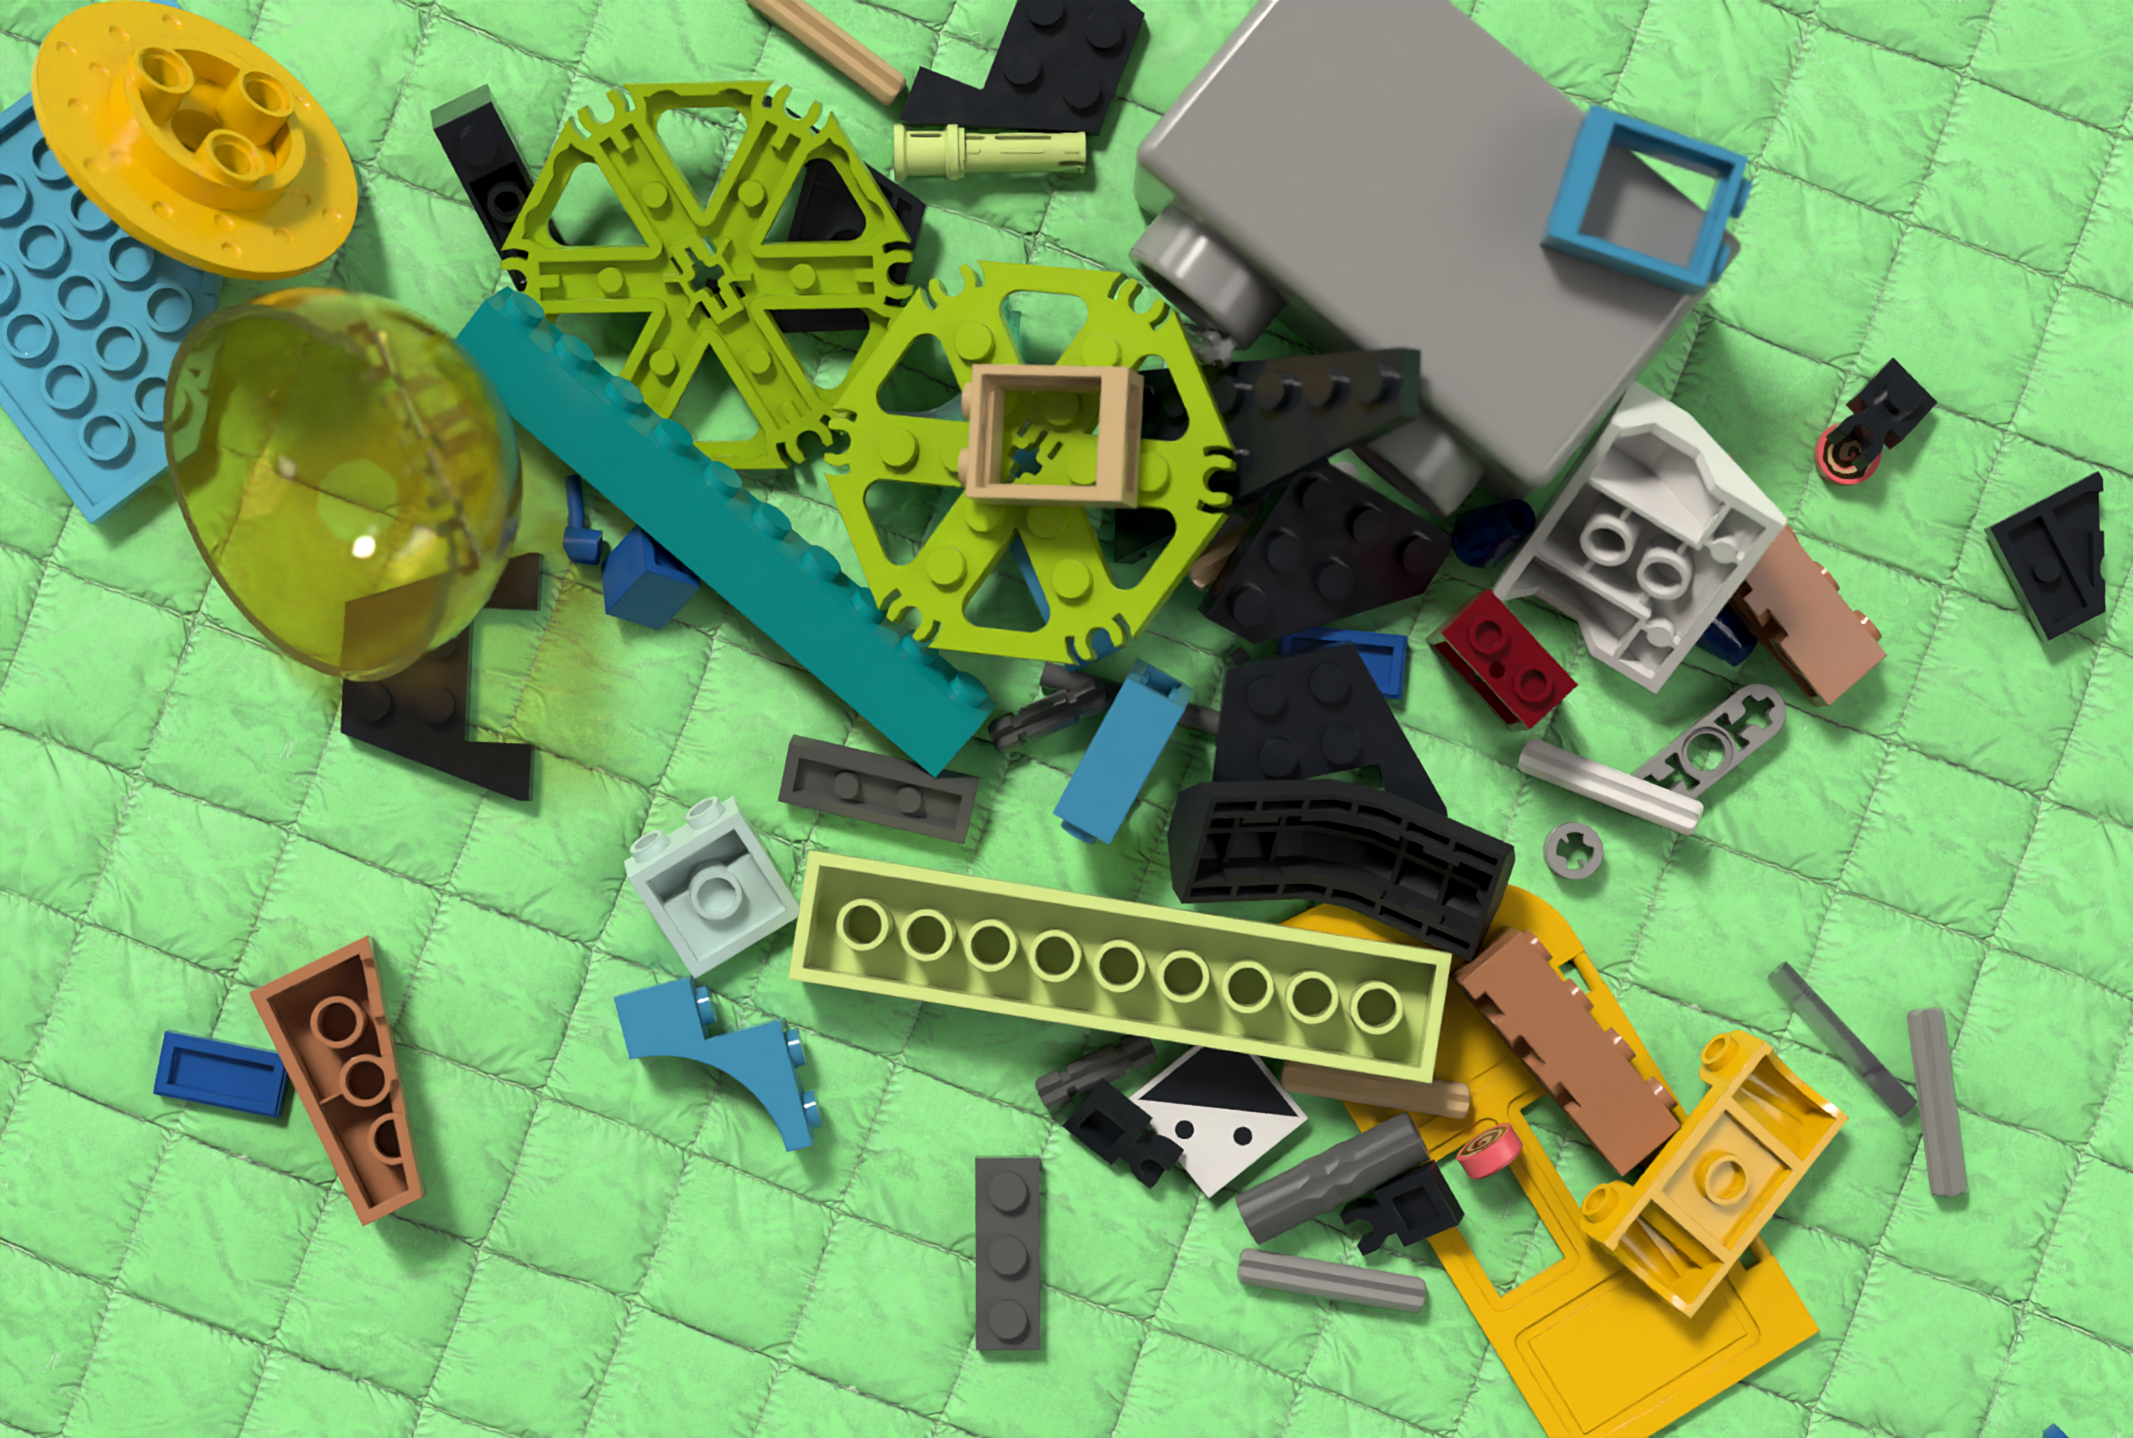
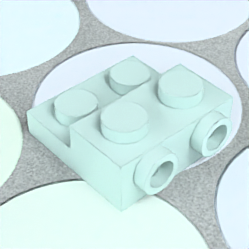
M716 796L701 800L685 814L687 824L667 836L661 829L653 830L643 835L630 847L632 857L624 861L628 880L694 979L796 919L799 914L800 902L769 856L766 845L734 796L723 802H720Z

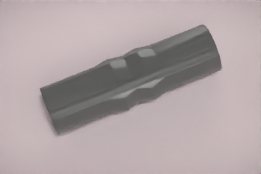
M1404 1111L1351 1139L1335 1144L1321 1154L1310 1157L1293 1168L1237 1195L1235 1201L1247 1229L1256 1243L1260 1245L1316 1216L1332 1211L1344 1202L1360 1197L1372 1188L1430 1160L1431 1157L1413 1119L1407 1111Z

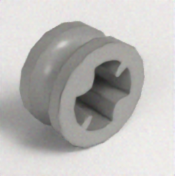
M1576 822L1562 823L1554 827L1546 836L1543 844V858L1548 868L1557 876L1571 880L1584 879L1592 875L1600 866L1604 855L1603 843L1598 833L1590 826ZM1572 832L1579 833V843L1583 846H1589L1590 851L1587 861L1577 860L1580 866L1577 869H1568L1567 859L1556 854L1559 840L1566 843L1569 842L1566 834Z

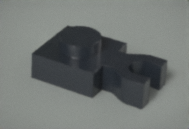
M1893 357L1881 366L1845 404L1854 415L1847 417L1835 426L1826 438L1833 445H1836L1847 435L1854 436L1861 445V452L1851 463L1858 471H1861L1881 453L1884 445L1891 450L1903 441L1938 402Z
M1103 1078L1071 1111L1062 1125L1063 1128L1111 1166L1119 1158L1123 1159L1129 1165L1134 1176L1149 1189L1158 1182L1165 1169L1169 1171L1176 1164L1184 1150L1170 1138L1155 1134L1147 1129L1153 1117Z
M1435 1160L1414 1167L1378 1185L1373 1192L1377 1200L1370 1198L1355 1200L1346 1204L1340 1213V1217L1345 1225L1358 1219L1366 1220L1372 1225L1374 1231L1364 1234L1357 1244L1362 1256L1378 1250L1385 1239L1396 1233L1403 1246L1406 1247L1459 1225L1465 1215Z

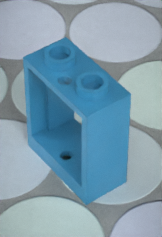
M1592 104L1581 119L1539 245L1694 297L1705 288L1707 281L1717 284L1726 265L1730 245L1721 242L1728 218L1739 219L1749 197L1752 180L1743 177L1749 157ZM1608 143L1715 179L1685 268L1578 232Z
M1137 658L1052 813L1063 819L1061 827L1066 832L1086 843L1095 844L1096 840L1099 839L1110 845L1185 711L1194 688Z

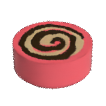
M1837 423L1825 429L1817 438L1813 449L1814 464L1819 474L1828 482L1839 486L1855 485L1873 475L1879 466L1881 453L1873 462L1861 471H1858L1851 462L1861 452L1859 441L1854 436L1847 435L1836 445H1833L1826 438L1828 433L1839 424Z
M1502 1123L1482 1132L1469 1141L1459 1151L1456 1159L1470 1179L1479 1180L1500 1171L1520 1154L1523 1143L1510 1123Z

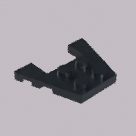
M1017 0L984 87L978 89L920 66L900 116V123L908 127L924 128V126L947 127L948 124H957L958 128H964V130H980V128L1018 130V132L1044 134L1085 132L1086 136H1099L1143 24L1145 13L1129 0Z
M766 96L765 106L772 107V96ZM786 107L788 113L792 117L802 118L798 114L790 110L788 107ZM815 126L811 127L816 134L821 131ZM814 158L809 160L804 165L807 170L787 242L851 241L859 238L866 228V218L838 170L827 159ZM864 161L912 240L910 243L902 241L886 243L884 245L887 252L895 248H906L913 251V256H915L929 205ZM913 260L912 262H896L890 265L888 273L894 283L900 285L907 284ZM707 278L705 287L711 289L713 294L717 293L725 307H727L719 294L721 289L718 286V280ZM734 285L741 297H744L745 294L741 287ZM887 296L886 301L890 304L901 305L902 299H894ZM701 301V304H702V306L704 307L705 311L707 312V314L709 315V317H711V315L709 314L708 310L706 309V307L704 306L703 302ZM859 308L769 310L782 333L870 329L867 315Z
M526 553L346 605L340 733L513 799L533 801L535 744L470 741L469 720L475 609L541 611L543 554Z
M1351 640L1225 665L1211 782L1302 780L1377 764L1382 790L1443 816H1448L1444 802Z

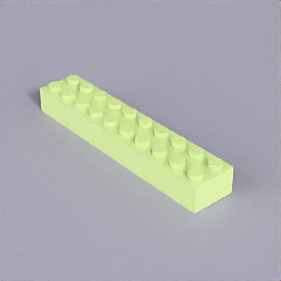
M809 850L788 979L1432 1083L1452 954L1435 949L839 853Z

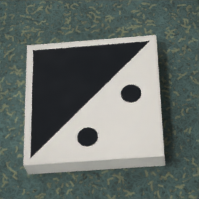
M1198 1045L1191 1046L1129 1096L1132 1102L1153 1117L1149 1124L1158 1135L1170 1138L1184 1149L1178 1161L1208 1198L1308 1119L1289 1093L1282 1089L1281 1083L1258 1055Z

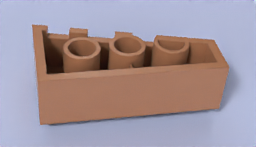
M1786 524L1726 604L1815 707L1829 706L1883 660L1887 654L1877 643L1882 639V635L1877 627L1861 611L1855 610L1853 612L1838 593L1840 587L1836 580L1821 564L1810 558L1799 544L1795 533Z
M1505 926L1480 947L1471 962L1465 960L1448 977L1607 1164L1623 1177L1681 1127L1679 1122L1670 1113L1678 1104L1654 1076H1651L1647 1081L1642 1079L1629 1063L1636 1057V1054L1612 1027L1608 1028L1605 1032L1588 1013L1594 1008L1592 1002L1572 979L1568 978L1563 982L1547 963L1553 957L1529 929L1522 933L1520 930Z
M367 935L249 992L362 1226L425 1196L427 1193L374 938Z

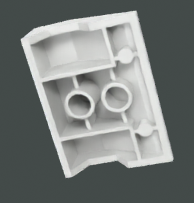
M1633 381L1614 404L1513 550L1493 593L1501 601L1535 595L1578 621L1590 655L1657 694L1785 527L1788 518L1688 412L1638 382Z

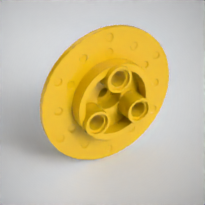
M114 0L94 3L68 14L52 28L41 44L34 59L31 74V92L34 110L43 135L56 159L71 180L89 200L116 222L130 237L144 242L169 257L210 273L231 278L266 281L288 279L318 268L328 261L346 240L356 217L358 193L354 168L342 138L329 116L308 90L281 64L250 41L209 19L182 9L146 1Z

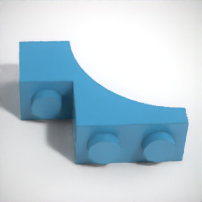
M692 975L624 992L614 997L629 1059L662 1055L678 1056L712 1065L741 1082L765 1106L782 1136L786 1152L813 1145L816 1140L814 1129L823 1127L821 1110L815 1091H803L798 1067L807 1065L805 1048L799 1029L788 1030L785 1017L710 1035L708 1024L717 1022L712 994L708 985L698 987L697 981Z

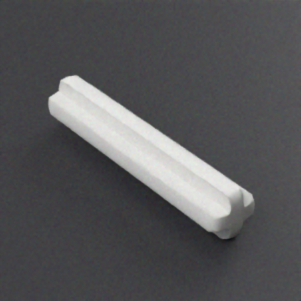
M1538 739L1528 740L1519 758L1518 768L1521 772L1683 835L1693 834L1698 828L1703 815L1704 806L1699 801Z

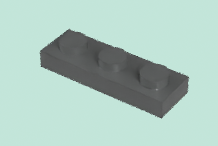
M793 734L788 747L778 801L965 844L980 777L943 769L934 778L916 762Z
M976 1155V1350H1040L1039 1155Z

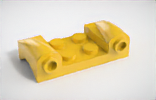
M1742 1030L1718 1034L1705 1045L1700 1057L1702 1064L1699 1069V1077L1711 1089L1635 1185L1631 1186L1622 1180L1600 1184L1587 1194L1581 1206V1212L1583 1213L1580 1219L1581 1230L1662 1301L1689 1319L1702 1306L1849 1118L1843 1111L1822 1097L1790 1070L1766 1041Z

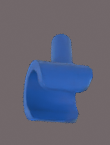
M580 475L565 476L568 526H566L564 531L563 548L568 558L574 563L598 565L602 552L603 532L602 530L584 528L585 516Z

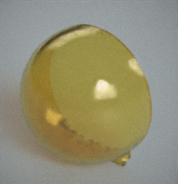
M317 285L272 290L216 310L201 319L188 332L179 345L168 374L163 406L164 443L174 492L185 523L204 562L232 603L263 636L284 653L316 671L340 679L374 681L393 676L424 660L454 639L475 619L503 578L514 551L521 525L524 499L523 467L517 434L503 399L490 376L453 335L423 314L398 301L361 290Z

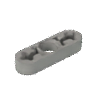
M1750 684L1741 686L1637 767L1630 775L1642 780L1646 776L1653 781L1662 780L1675 770L1665 763V760L1673 754L1678 769L1685 776L1694 780L1695 784L1687 790L1684 781L1677 780L1667 789L1688 798L1696 799L1781 730L1786 718L1785 703L1780 694L1767 685ZM1745 697L1752 702L1764 699L1769 706L1763 713L1767 724L1764 728L1757 724H1749L1737 732L1735 736L1744 742V745L1737 750L1731 735L1725 729L1715 724V720L1722 715L1725 724L1732 725L1746 712L1744 705L1741 703ZM1703 733L1715 737L1722 748V757L1719 764L1709 771L1696 769L1690 763L1687 756V749L1691 740Z

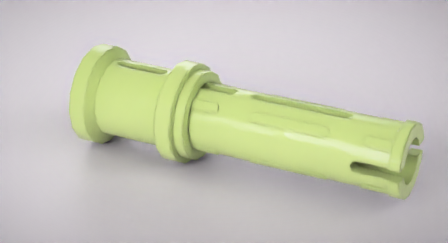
M948 124L945 131H906L904 125H894V182H904L907 175H945L948 182H958V178H964L965 173H1085V132L1062 134L964 133V128H958L957 124Z

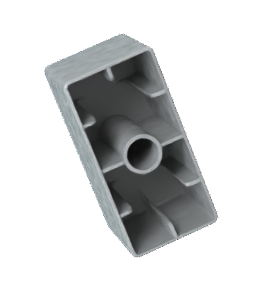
M1258 0L1141 141L1137 149L1133 183L1134 199L1142 208L1155 217V220L1131 247L1128 254L1133 266L1163 297L1197 325L1228 333L1238 342V346L1234 349L1241 351L1248 350L1275 317L1319 354L1396 347L1421 349L1420 418L1361 448L1350 447L1349 449L1399 492L1436 516L1449 517L1476 484L1503 504L1518 503L1548 484L1714 284L1707 281L1705 288L1693 297L1539 245L1585 112L1449 0ZM1608 143L1578 232L1685 268L1704 210L1633 151ZM1726 228L1721 242L1730 245V252L1723 272L1741 251L1740 241Z

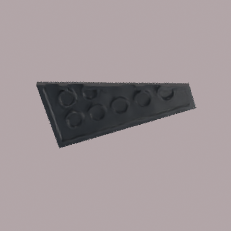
M1396 347L1233 362L1224 369L1216 365H1200L1236 449V452L1228 449H1216L1208 452L1209 456L1222 455L1236 463V471L1217 470L1212 473L1208 481L1211 492H1220L1232 497L1231 505L1221 508L1204 503L1201 511L1209 514L1224 513L1230 515L1287 486L1285 480L1301 472L1312 473L1328 465V458L1350 447L1361 448L1420 418L1421 349ZM1170 369L1137 371V373L1144 377L1140 439L1166 442L1179 440L1186 434L1190 419ZM1139 507L1137 509L1115 508L1114 563L1134 564L1147 557L1146 551L1160 544H1169L1177 528L1173 514L1168 510Z

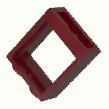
M1489 588L1471 596L1425 639L1511 732L1532 729L1578 686L1572 677ZM1475 672L1484 682H1480L1475 678Z

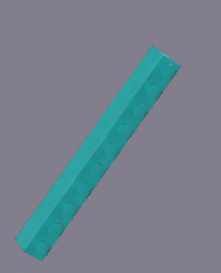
M509 286L484 300L442 358L936 778L980 728L997 705L988 697L985 686L972 674L958 671L939 655L938 649L928 648L933 642L932 640L927 643L918 642L912 637L916 629H909L902 622L899 624L887 618L888 609L886 612L878 609L871 589L857 585L841 571L838 560L829 551L820 546L809 544L792 529L789 518L780 509L771 504L760 502L742 486L741 478L731 467L720 461H712L693 444L692 436L683 426L671 419H663L644 402L642 393L634 384L622 377L613 376L594 360V353L585 342L571 334H564L545 318L544 310L536 300L525 293L514 291Z

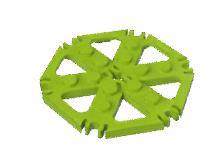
M776 79L623 83L622 85L631 94L635 105L634 110H630L629 101L624 93L617 88H613L606 92L608 100L614 107V116L609 122L598 120L588 105L577 110L580 123L584 129L591 133L589 138L577 127L573 116L568 118L501 251L511 248L525 250L529 255L528 257L513 255L501 261V270L515 269L525 275L527 285L522 293L529 295L540 304L545 313L544 317L552 324H555L557 317L562 313L652 312L619 377L634 384L642 393L644 402L663 419L672 420V416L709 345H711L760 425L756 435L747 440L693 441V444L712 461H720L732 469H789L792 464L784 457L779 443L785 442L786 451L791 459L800 464L808 457L799 441V436L803 431L812 430L820 436L821 441L828 447L835 441L834 430L828 428L829 422L822 418L825 414L831 419H852L853 412L838 413L831 409L906 306L888 303L886 301L887 296L894 299H905L912 296L915 292L914 284H896L891 280L888 273L889 267L893 263L912 262L914 259L913 251L906 248H895L887 252L884 244L895 241L910 243L912 240L833 111L829 112L827 122L818 134L811 127L818 122L822 114V103L817 100L814 101L807 115L803 118H795L788 113L786 102L793 90V87L785 84L776 91L772 99V107L765 106V100L769 88ZM730 107L738 110L746 120L747 131L706 209L659 135L658 121L661 115L669 109ZM814 158L827 159L836 167L866 218V228L863 234L851 241L764 242L802 168L809 160ZM595 163L598 165L647 245L563 246L553 240L548 229L549 219L574 170L580 164ZM707 235L717 249L715 254L704 238ZM688 247H691L699 261L702 260L706 266L713 267L719 264L722 267L724 275L717 282L721 289L719 294L727 307H725L718 294H713L712 290L708 287H703L699 290L694 287L692 279L699 272L695 265L697 261ZM673 256H674V258L676 259L677 263L679 264V266L681 267V269L683 270L684 273H682V272L680 271L679 267L677 266V264L675 263L674 259L672 258ZM732 281L738 282L745 294L744 297H741ZM700 301L703 302L704 306H705L706 309L708 310V312H709V314L711 315V317H709V315H708L707 312L705 311V309H704V307L702 306V304L700 303ZM859 308L867 315L870 329L844 380L836 387L823 388L812 381L769 310Z
M976 260L983 270L984 287H982L980 275L966 263L959 266L965 284L962 292L957 296L950 297L944 283L939 279L934 278L929 281V292L932 299L939 304L935 309L929 303L927 291L919 287L831 409L838 413L853 412L858 414L855 422L846 418L829 420L828 428L837 432L848 433L851 444L849 449L843 454L825 453L824 461L839 469H850V473L831 475L824 472V475L878 609L885 612L888 609L887 618L899 624L905 619L910 610L918 608L921 612L922 623L912 636L915 640L927 643L938 633L937 638L928 648L1080 666L1073 655L1072 638H1074V646L1078 655L1088 662L1097 660L1096 652L1092 647V638L1099 630L1106 629L1109 632L1115 647L1122 649L1128 646L1127 632L1118 622L1122 617H1124L1130 627L1131 637L1138 640L1228 518V515L1224 513L1209 514L1201 511L1204 503L1221 508L1231 505L1232 497L1220 492H1211L1208 481L1212 473L1217 470L1236 471V463L1222 455L1209 456L1208 452L1216 449H1228L1236 452V449L1179 314L1172 310L1168 320L1156 330L1155 327L1163 323L1168 316L1170 305L1158 297L1147 312L1136 313L1134 301L1144 288L1136 280L1131 278L1126 281L1119 289L1117 299L1115 300L1114 297L1119 286L1128 278L1123 272ZM1019 291L1080 297L1085 302L1088 316L1085 324L1055 366L1129 367L1137 372L1148 356H1159L1166 361L1188 412L1190 424L1186 434L1173 442L1140 439L1137 507L1168 510L1173 514L1177 525L1173 539L1140 584L1129 590H1122L1116 587L1084 507L985 505L965 497L966 487L960 485L958 477V460L962 448H968L970 422L891 415L882 409L879 403L881 387L918 338L925 335H933L941 341L960 389L963 392L965 383L972 382L973 364L1025 365L1002 310L1003 303L1009 295ZM1005 391L1000 484L1096 487L1099 435L1092 433L1099 425L1101 392ZM1030 421H1033V423L1030 425L1028 430L1023 435L1022 432L1024 431V429L1027 427ZM1038 445L1040 451L1037 453L1036 460L1042 465L1040 472L1036 476L1025 472L1017 479L1016 473L1019 471L1020 465L1013 459L1019 449L1031 452ZM886 481L964 489L963 493L912 562L906 565H895L888 559L866 505L867 492L874 483ZM1020 533L1050 607L1049 621L1045 627L1037 632H1021L974 626L966 618L964 609ZM899 593H901L902 596L899 597V598H897L896 600H894L893 603L891 604V606L889 607L891 601H892Z

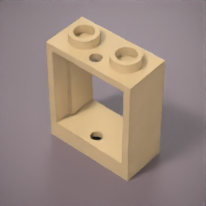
M973 364L972 382H966L962 392L963 417L966 422H970L968 448H962L958 460V477L960 485L966 487L965 497L985 505L1137 509L1144 377L1129 367ZM1005 391L1101 392L1096 487L1000 484Z

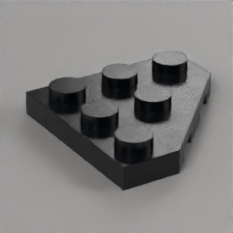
M1329 463L1312 473L1301 472L1285 480L1287 486L1268 495L1197 609L1207 619L1254 645H1258L1423 594L1457 542V539L1444 529Z

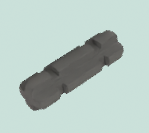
M1182 321L1199 362L1207 365H1216L1223 369L1229 367L1234 362L1230 353L1238 346V342L1234 337L1226 332L1223 333L1219 330Z
M1093 676L1075 684L1071 692L1065 688L1021 707L1016 716L1010 712L992 720L988 726L990 738L997 751L1001 754H1006L1022 747L1023 743H1026L1025 739L1029 738L1031 742H1034L1078 723L1081 715L1089 718L1106 711L1111 704L1109 694L1101 679Z
M1128 1034L1120 1038L1122 1043L1113 1047L1112 1043H1109L1066 1064L1067 1070L1061 1073L1056 1069L1039 1077L1035 1082V1087L1043 1105L1048 1110H1054L1071 1102V1096L1079 1093L1080 1097L1089 1093L1102 1078L1110 1083L1125 1076V1070L1132 1066L1137 1070L1154 1062L1157 1058V1053L1149 1037Z

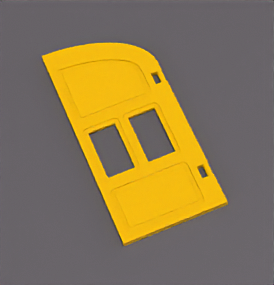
M1507 884L1502 902L1481 946L1505 926L1520 930L1522 933L1529 929L1553 957L1547 963L1563 982L1566 981V978L1559 969V966L1572 959L1590 988L1588 992L1584 993L1594 1005V1008L1588 1013L1604 1032L1612 1027L1630 1046L1636 1057L1629 1063L1644 1081L1654 1076L1670 1093L1678 1104L1670 1113L1682 1125L1688 1118L1686 1112L1607 984L1596 970L1573 929L1563 916L1545 900L1523 888ZM1326 903L1309 908L1277 923L1279 925L1445 951L1354 910ZM1452 954L1449 974L1463 963L1465 959ZM1449 977L1433 1078L1461 1082L1468 1085L1470 1088V1102L1465 1118L1457 1119L1341 1100L1361 1133L1407 1111L1429 1151L1431 1159L1426 1162L1440 1160L1482 1132L1502 1123H1510L1523 1143L1522 1150L1508 1166L1564 1257L1507 1293L1499 1296L1457 1226L1426 1239L1549 1438H1648L1820 1331L1759 1233L1749 1244V1248L1757 1261L1744 1268L1738 1259L1691 1319L1667 1305L1587 1236L1580 1228V1219L1583 1215L1581 1209L1520 1112L1522 1108L1547 1094V1092ZM1677 1131L1640 1161L1645 1171Z

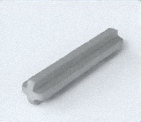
M1935 1007L1919 1008L1908 1012L1907 1022L1930 1191L1938 1197L1958 1196L1966 1193L1968 1185L1945 1014L1942 1009Z
M1251 1248L1242 1250L1237 1268V1278L1242 1284L1410 1313L1421 1312L1426 1295V1282L1420 1277Z

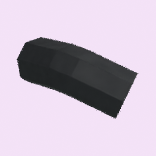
M1332 779L1201 782L1178 793L1167 833L1172 889L1181 904L1306 899L1346 907L1470 962L1479 951L1499 909L1516 861L1514 845L1385 790Z

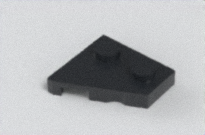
M2099 471L2079 479L1984 529L2042 642L2050 641L2106 612L2105 580L2100 573V564L2105 556L2104 531H2100L2099 493L2103 492V478Z

